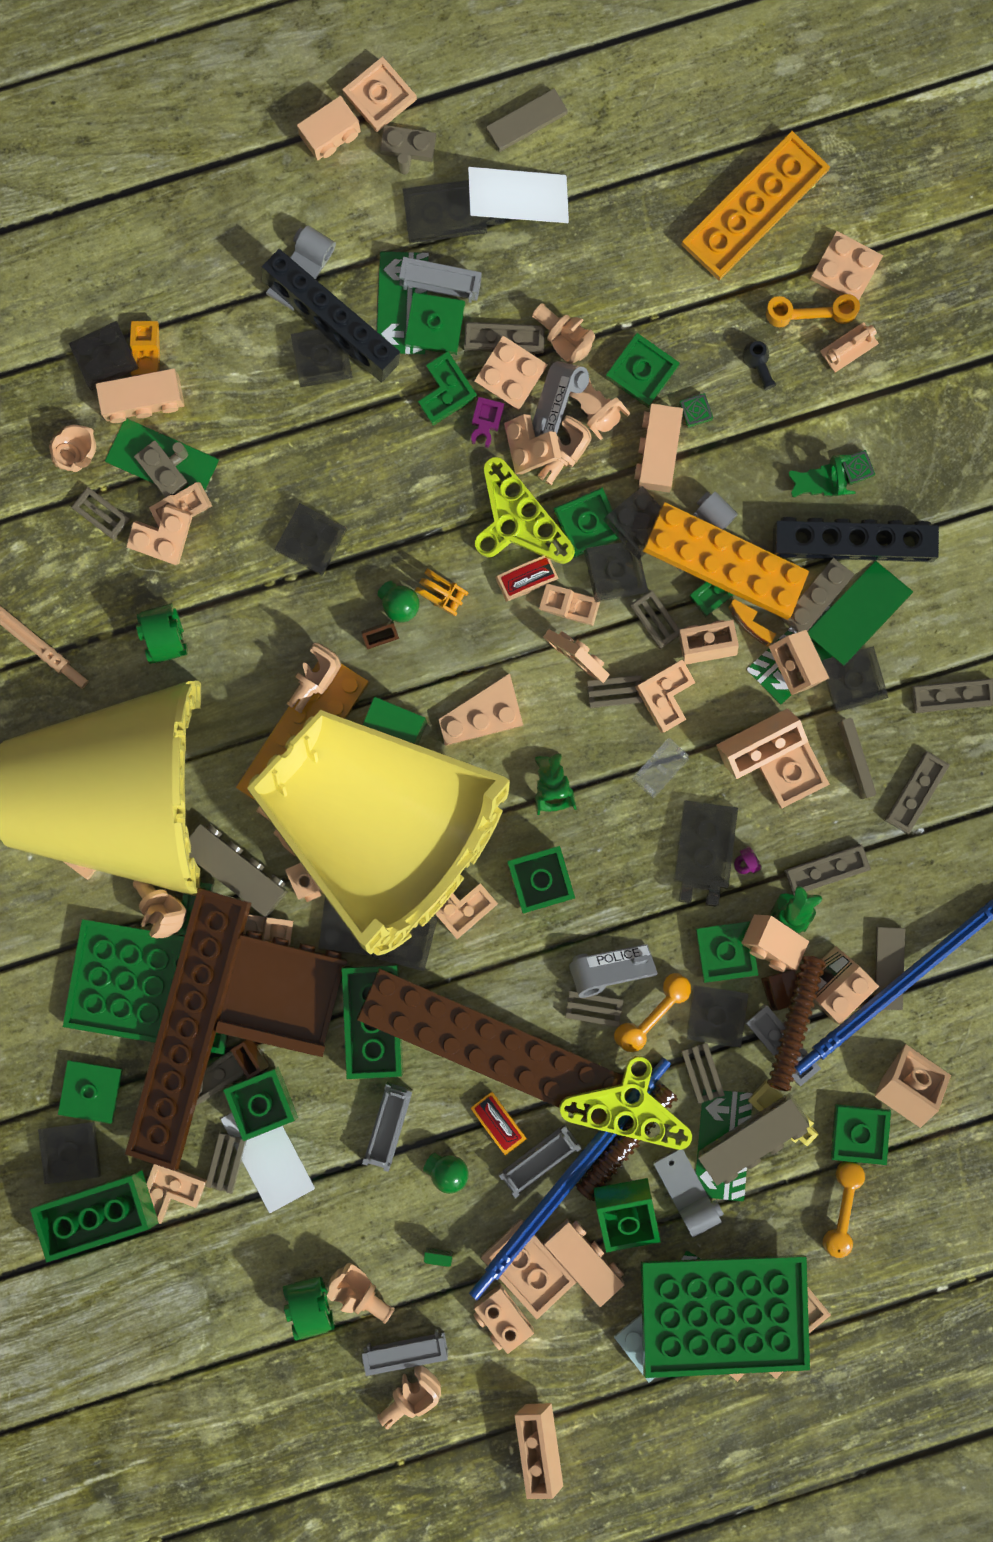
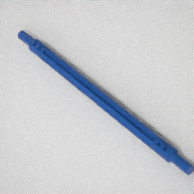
M993 899L987 902L978 912L836 1029L828 1033L819 1043L815 1044L812 1047L813 1050L794 1067L796 1072L801 1075L819 1059H825L827 1055L842 1045L845 1040L988 922H991L993 920Z
M662 1058L652 1070L647 1089L649 1094L656 1088V1082L671 1065L665 1058ZM634 1088L625 1100L628 1103L637 1102L640 1098L639 1090ZM621 1116L618 1120V1127L622 1129L631 1116ZM602 1130L598 1131L485 1268L486 1273L469 1292L474 1299L478 1300L494 1279L498 1280L617 1134Z

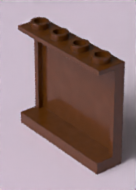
M247 930L246 935H240L239 938L241 939V944L215 1032L323 1057L324 1043L342 977V968L347 964V960L341 958L342 953L326 949V953L323 954L315 952L316 947L300 943L299 947L288 945L289 940L273 937V940L270 941L262 939V933Z

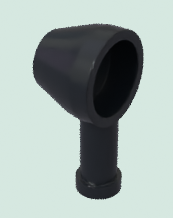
M761 341L750 342L744 348L742 354L743 361L748 367L757 369L763 383V389H771L776 386V383L772 379L766 365L769 359V349ZM759 348L761 349L762 353L755 354L753 352V349Z

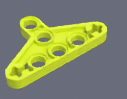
M494 457L489 459L485 463L484 474L494 522L476 537L475 547L477 551L484 557H493L510 543H513L557 563L565 564L570 562L575 554V548L571 541L502 458ZM494 465L498 468L501 467V472L507 478L503 482L497 474L491 476ZM510 484H518L520 486V492L515 497L506 495V489ZM526 504H534L536 506V513L532 517L523 516V507ZM506 521L515 522L516 528L511 534H504L502 532V524ZM546 523L552 525L553 531L550 536L541 537L538 530L541 525ZM493 538L495 541L494 548L490 551H483L481 549L483 539ZM556 538L562 547L568 545L566 548L568 554L564 557L561 554L556 556L558 549L551 543Z
M634 1056L628 1060L621 1085L565 1097L559 1106V1111L564 1120L578 1125L679 1150L687 1148L692 1141V1134L688 1127L647 1092L652 1066L643 1056ZM637 1061H642L646 1064L647 1070L642 1076L632 1074L631 1067ZM630 1088L639 1090L640 1098L635 1103H628L624 1098L625 1092ZM572 1102H576L578 1109L585 1110L584 1104H589L590 1106L586 1111V1121L581 1120L583 1117L581 1113L574 1112L573 1116H568V1111L564 1109L565 1106H570ZM597 1108L604 1109L607 1114L605 1121L600 1124L593 1122L591 1119L592 1111ZM623 1115H629L633 1119V1125L628 1130H622L618 1127V1120ZM649 1122L658 1123L660 1126L659 1134L654 1137L647 1136L645 1134V1126ZM664 1124L671 1125L667 1129L669 1132L678 1133L679 1129H682V1133L686 1136L685 1140L680 1139L679 1143H676L674 1137L666 1135V1141H663L662 1139L665 1135Z

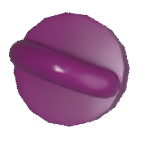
M747 846L740 850L741 855L734 861V868L738 873L747 874L751 871L755 874L762 870V865L751 847ZM743 861L747 864L744 868L740 865Z

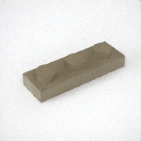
M833 558L797 601L791 618L788 620L783 618L782 621L797 633L804 630L808 632L852 579L854 573Z

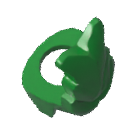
M833 455L830 463L821 466L820 469H810L804 473L790 471L789 477L794 483L791 496L797 497L807 493L810 495L823 494V496L830 497L856 494V491L846 489V473L842 467V462L849 461L851 455Z
M560 753L551 757H535V762L539 766V780H537V794L535 795L537 815H540V811H559L569 807L577 810L574 792L570 788L567 776H564L563 767L560 765L562 759ZM555 798H556V799H562V798H564L563 801H561V802H559V803H556V804H550V803L545 802V801L553 800V799H555Z
M797 886L795 896L785 893L777 898L770 915L773 917L776 915L778 921L798 934L802 931L805 932L816 915L814 907L822 901V896L808 895L802 887Z

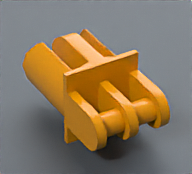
M427 568L424 574L443 586L441 587L428 579L421 578L419 583L437 594V596L419 587H416L414 591L433 602L434 606L456 616L457 612L455 611L458 606H462L461 600L464 595H468V592L456 583L449 582ZM454 590L457 591L455 597L452 596ZM448 600L452 601L449 607L446 606Z

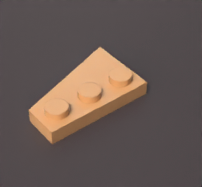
M510 674L439 719L445 746L523 726Z

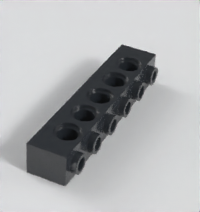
M280 248L261 266L262 281L378 381L382 383L399 365L400 351Z
M783 517L781 521H777L773 526V554L781 558L799 559L835 558L836 560L934 562L939 558V526L931 525L929 521L914 522V525H904L902 520L888 521V524H877V520L873 519L861 520V523H850V519H835L834 522H824L822 518H809L807 522L797 521L795 517ZM796 532L805 533L808 537V542H798L795 537ZM826 532L831 533L835 539L834 544L825 543L822 534ZM851 533L860 536V545L851 543L849 539ZM876 535H885L888 539V545H880L876 540ZM910 535L915 541L914 546H907L903 541V536Z

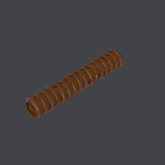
M810 955L802 957L801 961L803 964L799 966L801 972L797 973L799 980L795 981V986L797 987L792 991L794 997L790 998L792 1005H788L790 1012L786 1013L787 1021L783 1023L785 1029L781 1030L783 1037L779 1038V1043L781 1044L776 1048L778 1054L774 1055L776 1062L772 1063V1068L774 1069L769 1073L771 1079L767 1080V1084L770 1087L781 1091H790L792 1089V1086H790V1082L794 1081L792 1074H796L794 1067L799 1063L797 1057L801 1056L799 1049H803L801 1042L805 1041L806 1038L804 1036V1033L808 1031L806 1025L810 1024L808 1019L809 1016H812L810 1009L814 1008L813 1000L817 998L815 992L819 991L817 984L821 983V978L819 977L823 975L822 968L826 966L822 959Z
M659 1083L657 1085L659 1089L657 1091L653 1090L652 1097L666 1109L668 1107L671 1109L673 1106L671 1103L673 1101L677 1102L678 1098L665 1085ZM632 1117L630 1118V1120H631L630 1124H628V1123L625 1124V1127H626L625 1130H628V1129H630V1128L632 1127V1125H633V1119H632ZM649 1122L645 1126V1134L649 1135L651 1133L649 1130L656 1127V1122ZM622 1135L619 1137L615 1136V1142L613 1144L610 1143L608 1145L609 1149L603 1151L604 1155L597 1158V1164H592V1170L588 1169L586 1171L588 1175L586 1177L582 1176V1182L575 1185L576 1189L588 1200L595 1201L593 1188L607 1186L606 1182L612 1180L611 1176L618 1173L617 1169L623 1167V1161L627 1162L629 1160L628 1155L634 1154L633 1149L635 1147L639 1148L640 1145L638 1143L642 1140Z

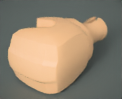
M543 303L536 308L532 317L549 330L547 340L552 343L557 354L566 363L573 364L581 361L589 354L595 334L591 329L588 330L581 327L582 318H571L569 315L559 318Z
M568 415L562 421V428L568 435L570 444L563 445L557 436L562 458L546 464L540 474L537 475L543 481L548 472H551L545 482L551 486L564 466L573 467L577 463L592 439L590 430L580 421Z
M317 642L313 643L310 651L318 659L320 670L313 672L307 663H303L305 676L297 673L295 677L299 680L298 683L300 685L289 702L286 703L290 707H294L300 699L295 708L300 713H302L313 693H324L341 667L339 657L328 647Z
M348 1263L332 1275L328 1283L329 1288L326 1295L329 1300L343 1304L340 1309L342 1312H355L358 1315L361 1311L366 1310L386 1324L395 1308L375 1296L376 1292L374 1290L376 1286L371 1283L361 1269L352 1263Z
M423 1365L414 1367V1375L418 1379L415 1383H410L406 1374H403L402 1388H396L392 1394L394 1402L377 1415L382 1426L385 1425V1429L391 1428L403 1415H407L410 1418H414L416 1415L419 1417L438 1404L441 1396V1384L437 1377Z

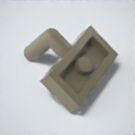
M384 125L380 153L381 155L398 157L399 171L405 175L410 170L411 159L433 162L437 136L434 132Z
M153 441L134 457L165 497L175 495L189 484L176 468L179 463L188 457V452L180 442H177L173 445L175 453L168 457L158 443Z

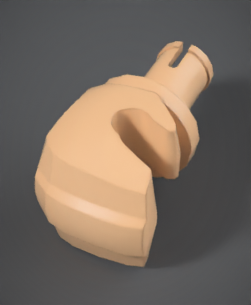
M134 880L133 887L142 898L139 904V910L144 915L141 926L144 927L148 923L153 924L149 933L153 938H165L178 932L185 921L186 908L177 898L169 895L167 891L156 890L153 885Z

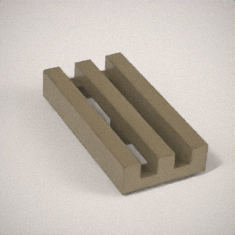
M88 486L71 506L73 510L114 541L117 539L119 532L124 530L123 527L131 521ZM89 495L119 517L121 519L120 522H115L86 498ZM81 504L86 505L114 527L112 532L81 509Z
M653 590L630 604L631 609L659 649H662L665 645L679 637V627ZM650 598L673 630V634L670 635L647 603V599ZM640 604L643 606V608L646 610V612L653 620L657 628L660 630V632L665 638L664 640H661V638L656 633L652 625L649 623L645 615L642 613V611L638 607Z
M641 675L606 679L604 683L599 680L587 681L590 709L643 703L635 687L593 690V687L626 683L638 685L641 683ZM637 693L635 698L597 702L594 697Z
M569 991L565 1018L619 1027L623 1005L622 999L598 995L581 998L616 1004L615 1010L574 1003V997H580L577 992ZM572 1008L615 1015L614 1020L575 1014L572 1013Z
M708 1043L682 1050L681 1053L698 1104L725 1096ZM701 1050L704 1051L716 1088V1092L713 1093L699 1054ZM688 1054H694L707 1095H701Z
M222 1132L219 1133L205 1187L227 1191L226 1193L230 1194L234 1192L247 1140L243 1142L241 1137ZM228 1140V1145L224 1156L218 1182H215L214 1180L219 1160L221 1157L224 1141ZM236 1142L239 1143L229 1184L227 1185L224 1184L234 1143Z

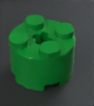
M173 603L141 611L137 614L138 625H136L140 641H146L147 648L145 649V654L149 664H157L188 655L187 643L182 644L181 642L184 630L176 608L173 609Z
M312 1277L283 1286L285 1300L289 1303L284 1305V1312L287 1322L293 1321L292 1333L295 1341L324 1334L334 1329L333 1311L329 1308L326 1295L328 1290L322 1277Z

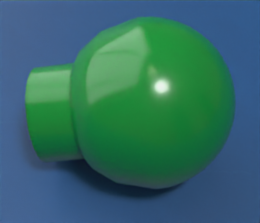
M387 581L378 590L377 596L383 601V610L391 620L399 623L408 622L418 613L420 601L413 589L403 585H396L393 581Z
M432 1153L423 1168V1172L431 1176L434 1186L446 1194H453L462 1190L469 1177L466 1163L461 1158L453 1155L441 1157L436 1153Z

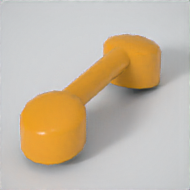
M844 294L834 301L832 307L793 309L792 303L787 298L777 296L769 301L766 309V318L771 325L779 328L788 325L790 320L833 318L840 324H847L856 318L860 310V302L855 296Z
M672 973L666 977L663 984V991L666 997L639 1026L634 1023L620 1025L614 1033L616 1044L627 1052L641 1050L646 1044V1034L674 1003H683L689 998L691 984L687 978L679 973Z
M847 1161L840 1163L836 1169L837 1181L844 1187L837 1229L828 1231L824 1235L822 1243L824 1250L835 1258L846 1257L852 1251L853 1240L847 1231L854 1192L865 1181L863 1168L855 1162Z

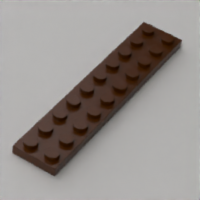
M198 888L125 1155L173 1171L179 1169L216 1035V1025L218 1020H220L241 944V939L239 938L244 933L251 902Z
M378 969L357 1017V1020L558 1108L565 1097L621 1085L623 1075L382 969ZM572 1102L570 1106H565L564 1109L572 1114L574 1112L583 1114L582 1118L586 1119V1111L590 1105L584 1104L585 1110L576 1107V1102ZM597 1108L591 1113L592 1121L599 1124L604 1122L607 1116L606 1111L602 1108Z

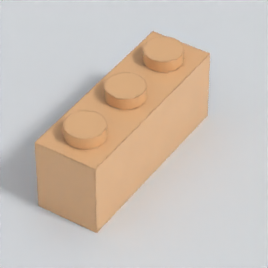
M175 368L96 384L101 415L106 421L111 423H121L126 421V418L133 416L147 418L152 416V413L159 411L173 413L178 411L179 407L185 406L180 378Z
M651 404L649 412L644 411L642 427L647 428L646 437H640L638 453L643 454L642 463L636 464L634 479L639 480L638 488L670 492L683 408Z
M786 708L716 746L724 766L738 779L806 744L808 739L800 719Z
M567 1218L544 1239V1245L596 1304L601 1307L625 1285L621 1278L624 1273L614 1262L609 1264L603 1258L606 1253L595 1241L591 1244L584 1235L587 1232L578 1221L572 1223Z
M552 1403L525 1404L515 1414L526 1498L553 1499L562 1489L563 1479Z

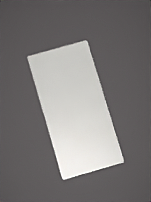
M468 167L471 216L569 223L566 175Z
M232 1113L221 1118L228 1134L241 1137ZM283 1126L247 1140L242 1162L269 1213L315 1189ZM235 1142L234 1146L236 1150H238L239 1143Z

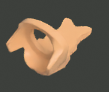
M590 378L588 386L583 392H570L569 394L571 398L581 404V409L588 415L587 425L600 440L603 437L599 431H610L613 426L619 423L621 419L620 411L627 417L630 415V412L617 397L612 400L606 399L600 391H596L591 384Z

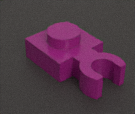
M478 397L472 425L479 427L471 435L472 444L476 443L478 436L486 437L485 447L489 448L492 441L490 430L498 431L504 403Z

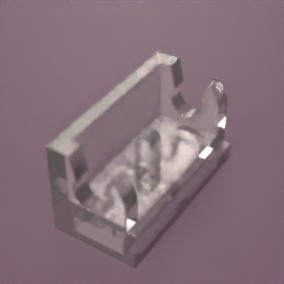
M668 738L631 780L654 799L689 760V755L673 742L671 738Z

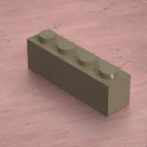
M199 824L189 837L191 844L189 858H194L196 863L241 899L251 902V906L264 917H268L288 891L283 888L286 883L275 874L269 877L262 870L265 866L255 858L251 857L250 860L245 858L241 854L243 849L231 840L229 843H226L220 838L222 832L213 825L209 824L206 827Z
M788 1093L698 1152V1159L716 1185L722 1182L728 1184L736 1179L738 1172L745 1167L748 1170L752 1169L761 1162L760 1158L767 1153L773 1155L784 1147L783 1143L793 1138L796 1140L805 1135L808 1131L806 1128L810 1127L809 1120L791 1093Z

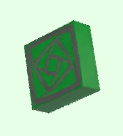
M705 393L679 402L680 408H683L682 414L687 428L713 420Z
M866 450L853 454L849 461L842 462L848 485L875 476Z
M426 1248L424 1262L425 1264L450 1267L453 1251Z

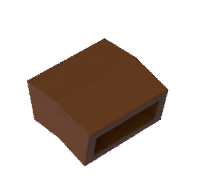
M393 620L361 631L367 650L399 639ZM392 627L393 635L369 643L367 635Z
M787 970L761 978L771 1011H778L788 1008V1005H792L790 998L794 997L792 991L797 987L795 986V981H797L795 970Z
M246 1040L231 1049L248 1079L270 1066L255 1041Z

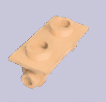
M863 322L822 349L820 353L834 373H836L878 345L879 343L874 337L877 332L872 325L866 326Z

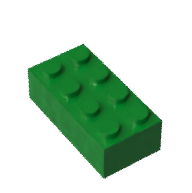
M399 965L342 968L347 1079L402 1077L404 1074L402 1039L357 1020L378 969L399 977Z
M142 1170L40 1203L30 1209L46 1263L149 1230L159 1223Z

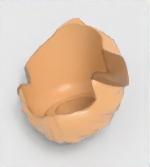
M75 424L63 426L60 432L53 435L49 445L51 460L54 466L73 472L87 467L96 452L94 430Z

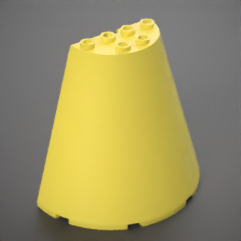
M196 680L186 681L3 741L0 744V840L9 848L196 896L198 888H200V868L194 858H189L191 844L188 827L185 826L186 728L189 727L192 709H201V682Z
M320 710L315 716H311L306 720L303 729L297 735L289 738L285 745L286 752L282 755H274L263 772L251 779L247 789L360 946L369 954H386L410 939L412 935L409 932L413 927L416 928L418 924L423 927L446 903L451 894L455 892L464 880V877L460 875L465 867L468 868L470 866V862L473 865L475 864L500 819L503 810L498 806L507 799L510 780L496 773Z

